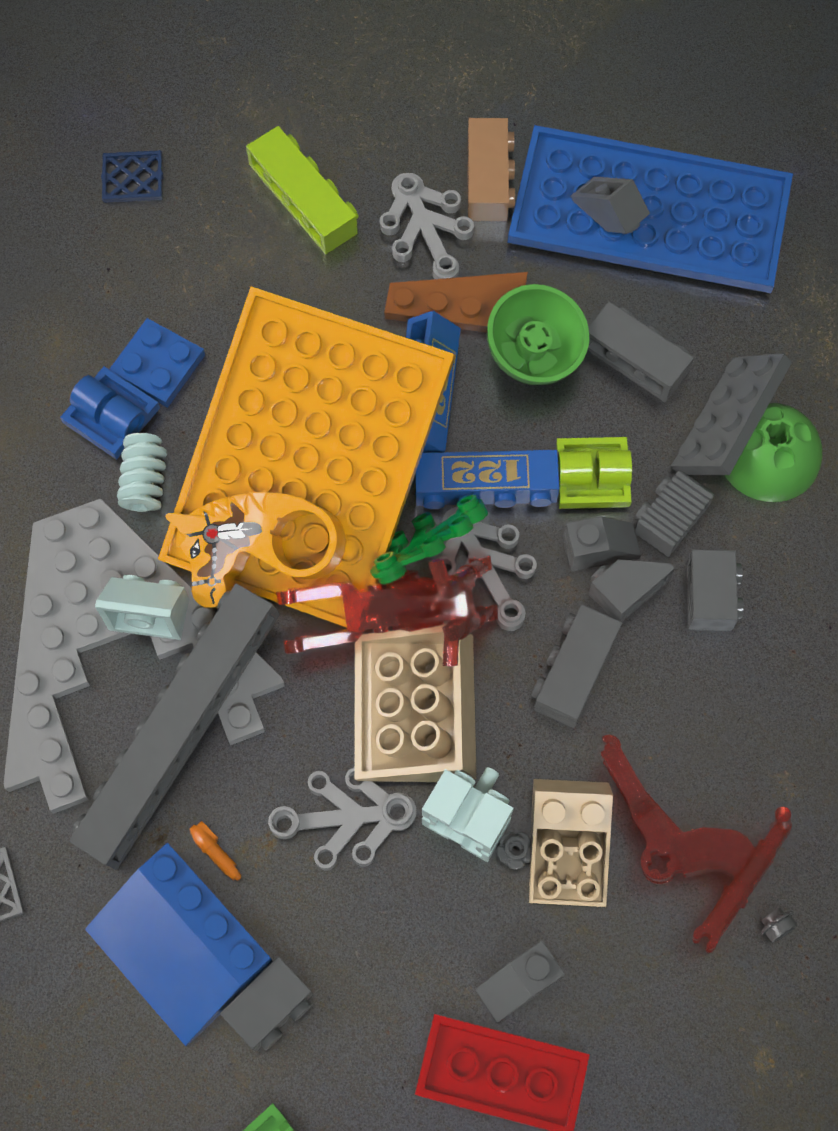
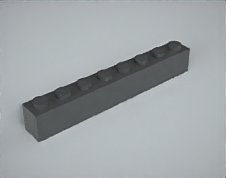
M235 584L231 591L223 594L218 603V611L211 622L205 623L200 629L197 636L198 642L192 652L182 657L177 666V675L170 685L164 686L156 700L157 706L149 717H145L136 729L135 740L129 749H124L116 759L114 765L116 769L108 781H104L97 788L91 808L87 814H83L77 819L72 828L73 835L69 842L106 866L116 870L119 868L280 616L273 604L238 584Z

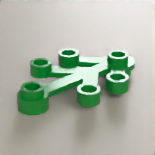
M476 495L464 497L457 502L458 509L456 513L435 528L433 527L436 525V522L430 512L416 516L411 521L416 531L410 544L404 531L395 532L389 551L374 560L375 565L370 570L373 578H378L381 584L391 583L406 573L407 569L404 565L426 557L435 556L446 548L444 541L469 533L474 528L473 524L478 523L488 515L482 499H477Z

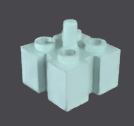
M487 767L476 786L473 787L476 781L469 775L459 770H456L453 774L445 769L422 808V825L446 839L453 840L460 844L463 849L488 862L500 838L509 826L513 807L508 805L509 799L501 793L492 790L499 777V773Z

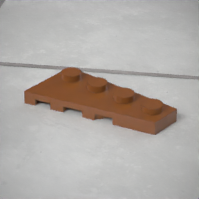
M528 272L390 283L384 316L385 319L408 322L410 318L435 311L462 330L487 333L488 320L497 301L512 289L526 285Z

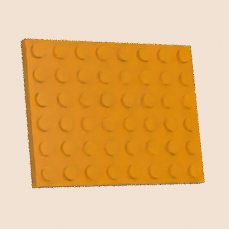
M251 286L174 514L189 515L199 507L215 500L255 492L288 494L312 502L329 511L341 523L346 538L345 552L342 560L332 572L317 579H302L282 573L251 554L242 572L234 578V583L257 596L360 632L378 583V578H373L370 570L375 565L374 560L389 551L456 355ZM305 514L297 517L292 522L288 521L281 531L280 536L283 537L282 548L287 561L296 569L311 568L324 558L329 547V532L324 521L316 514ZM170 523L158 560L192 572L189 559L184 555L181 547L176 546L178 529Z

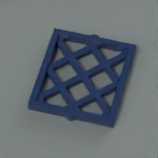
M162 151L103 153L101 174L103 203L162 200V179L164 178L162 172ZM141 158H148L144 163L140 160ZM121 159H126V160H125L124 162H122L121 164L117 161V160H121ZM156 159L158 161V170L154 172L148 166ZM132 161L139 165L133 173L125 168ZM109 162L117 167L110 174L107 173V164ZM143 170L151 175L144 182L136 177ZM120 171L128 176L122 183L114 178ZM155 179L158 180V189L156 191L148 186ZM132 180L140 185L133 192L125 187ZM109 181L117 186L111 193L107 192V183ZM144 189L148 192L146 194H139ZM122 190L126 195L116 194H118Z

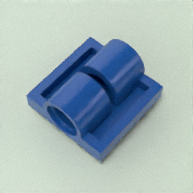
M104 366L95 377L87 375L79 380L70 395L71 405L60 418L63 424L117 460L125 449L123 445L125 436L140 433L160 409V406L156 400Z

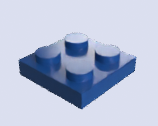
M147 318L109 370L156 400L159 404L168 408L205 357V352L198 345Z

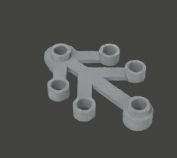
M413 173L398 175L392 182V194L395 200L389 212L382 214L380 217V230L385 235L396 234L400 229V218L407 205L413 215L402 238L396 240L392 245L393 258L398 262L410 260L412 257V247L421 231L435 260L433 262V278L459 277V263L456 258L447 255L435 227L455 234L458 239L467 240L473 236L474 222L469 217L463 216L455 220L425 209L422 201L441 206L447 213H455L461 207L460 194L455 190L441 193L424 187L423 180ZM404 186H412V188L406 189ZM449 199H453L456 201V203L448 204L446 203V201ZM387 221H393L395 223L393 226L385 225ZM467 226L469 227V229L466 231H462L459 229V227ZM399 248H406L408 250L405 253L397 252ZM450 265L452 267L449 269H443L440 266Z
M458 507L448 510L442 522L455 514ZM482 522L473 524L474 528L469 533L446 541V548L443 550L442 556L437 558L434 564L435 575L442 580L451 579L455 575L456 563L454 560L462 542L469 555L459 586L454 588L451 593L453 607L458 610H466L472 605V590L479 572L498 606L496 612L498 625L506 631H515L524 623L525 608L519 601L510 598L493 566L515 572L518 577L528 579L536 572V560L528 554L520 555L517 558L483 548L476 538L480 537L497 541L501 547L511 549L519 541V531L515 526L507 524L499 528ZM509 532L515 538L512 541H506L502 538V535ZM528 562L532 569L523 571L520 569L519 564ZM443 563H447L452 569L449 572H442L438 567ZM460 593H464L469 599L464 603H460L455 597ZM507 608H514L518 614L515 617H508L504 611Z
M353 767L345 775L347 787L353 792L362 791L377 805L361 807L331 783L329 776L325 772L316 771L308 778L309 790L316 796H324L340 810L297 814L292 808L281 806L271 812L268 825L272 834L279 839L292 838L298 830L341 826L325 846L319 847L314 854V861L317 867L328 871L336 866L337 855L364 823L379 822L365 842L357 843L352 850L354 862L359 866L365 867L373 863L375 851L392 830L402 831L413 824L417 811L412 798L399 792L388 794L373 781H363L360 785L351 784L349 781L350 777L355 774V767ZM316 778H323L326 780V785L322 789H315L312 786L313 781ZM397 806L405 810L404 816L399 819L392 817L390 814L391 810ZM284 818L292 821L291 827L286 831L278 828L279 821ZM360 848H368L371 851V855L367 860H360L356 856ZM330 852L333 855L332 861L329 864L320 863L319 856L321 853Z

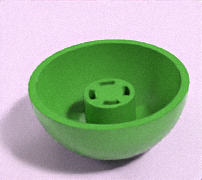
M530 284L512 289L497 301L488 320L487 342L494 361L508 376L525 384L546 385L564 379L581 364L589 346V328L582 310L567 294L550 286Z
M769 403L731 474L725 475V477L738 491L756 500L782 502L793 499L804 493L814 483L820 471L823 450L819 433L808 417L799 410L781 403Z

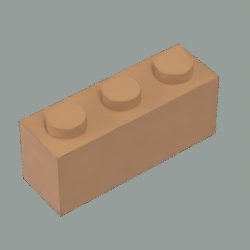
M508 118L468 119V217L472 221H507L508 208H515V188H509V180H514L515 160L508 159V152H514V132H508Z

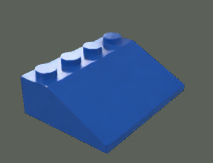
M168 842L137 869L85 928L185 1046H188L273 962L270 956Z

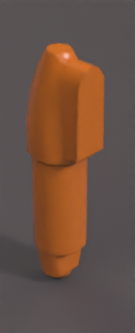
M203 821L191 826L189 829L190 834L202 852L207 854L221 871L233 881L240 880L241 874L236 868L237 864L217 844L218 837Z

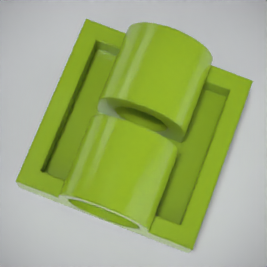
M627 437L557 438L559 509L630 507L632 502L630 487L632 481V457L630 450H628Z

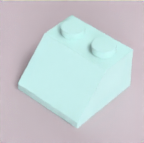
M124 575L123 579L110 578L97 598L95 608L110 631L181 640L189 597L185 588L175 581L160 580L159 583L145 582L143 578L135 575Z

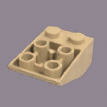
M533 779L529 903L606 907L613 793L609 783Z

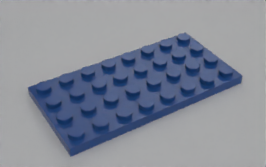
M534 125L507 243L772 293L793 173ZM593 177L633 179L650 214L631 233L608 232L574 203L571 195Z

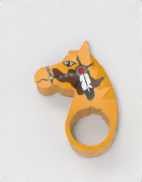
M272 492L240 494L210 502L199 507L189 515L174 513L165 515L166 519L178 529L176 546L181 547L182 552L190 561L192 570L191 592L193 598L199 605L207 608L217 609L221 597L225 592L232 590L235 585L234 578L242 572L251 554L289 576L302 579H317L332 572L342 560L345 552L346 538L339 520L332 513L318 505L288 494ZM305 514H316L327 526L329 547L324 558L318 564L308 569L298 570L287 561L282 548L283 537L280 536L281 531L288 521L292 522L297 517Z

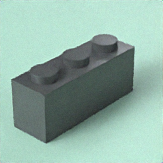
M608 302L588 326V351L665 403L690 372L694 357L683 346L671 343L662 337L657 329L649 325L645 326L633 318L632 314L623 307H617Z
M582 604L577 615L569 614L561 632L567 635L562 647L554 645L546 663L552 668L547 678L539 677L531 696L536 698L534 711L573 729L575 728L619 633L622 622Z

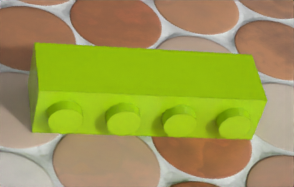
M277 126L246 146L249 165L325 254H328L358 234V213L349 201L344 202L341 199L335 184L330 179L325 180L322 177L315 161L310 156L305 157L302 154L296 139L291 134L286 135Z

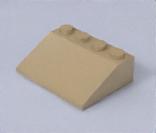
M460 623L355 635V780L438 782L445 769L453 774L456 770H459L476 779L473 635Z

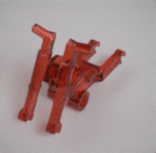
M491 556L468 558L469 564L461 566L451 575L448 574L444 559H435L428 562L433 578H419L418 570H407L402 577L383 586L382 583L367 585V589L359 590L349 581L305 588H289L288 591H277L278 605L342 595L347 629L299 636L295 637V640H284L285 653H299L313 648L356 642L366 629H374V633L388 632V627L392 626L393 631L404 630L411 632L444 625L443 621H449L447 622L448 624L442 627L444 634L443 666H458L459 640L466 638L473 631L481 628L486 622L498 619L497 604L490 605L489 607H475L472 587L475 586L474 580L481 578L483 574L492 570Z
M604 735L602 741L604 744H607L604 747L605 750L601 752V757L604 759V767L610 773L630 809L633 822L647 842L646 849L641 856V867L647 881L657 886H663L672 882L677 874H683L685 879L708 872H722L733 878L729 886L725 885L723 887L721 898L703 924L697 927L693 934L694 944H698L701 938L707 937L710 941L707 942L706 952L712 953L738 911L746 907L748 903L747 898L772 864L777 851L792 830L791 811L787 807L776 809L775 821L770 824L769 832L764 839H760L755 848L744 834L736 830L702 827L682 832L645 791L621 750L619 739L614 735ZM659 856L662 861L669 859V862L666 864L667 872L660 874L657 869L650 871L652 858Z

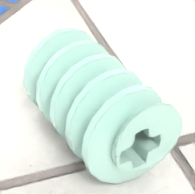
M133 433L125 436L123 440L125 449L121 455L123 462L120 465L122 475H120L118 480L121 488L117 491L118 505L120 507L137 512L155 511L162 507L161 502L153 498L163 495L162 488L156 485L162 484L165 480L164 476L158 472L164 471L166 464L159 459L165 458L168 452L165 448L158 446L162 443L161 438L148 433Z

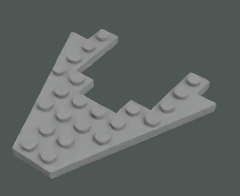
M101 498L34 522L32 526L3 784L5 790L11 792L40 781L49 809L53 814L89 800L55 699L90 686L79 653L132 634L108 630L95 608L96 600L110 578L123 579L124 575H135L143 578L145 582L159 583L160 580H171L185 588L189 602L181 640L150 636L159 660L195 647L198 642L197 636L200 629L205 623L211 622L216 614L212 608L203 607L195 601L191 592L192 588L168 564L158 560L159 556ZM255 653L218 711L230 745L265 732L253 699L285 687L282 677L257 653Z

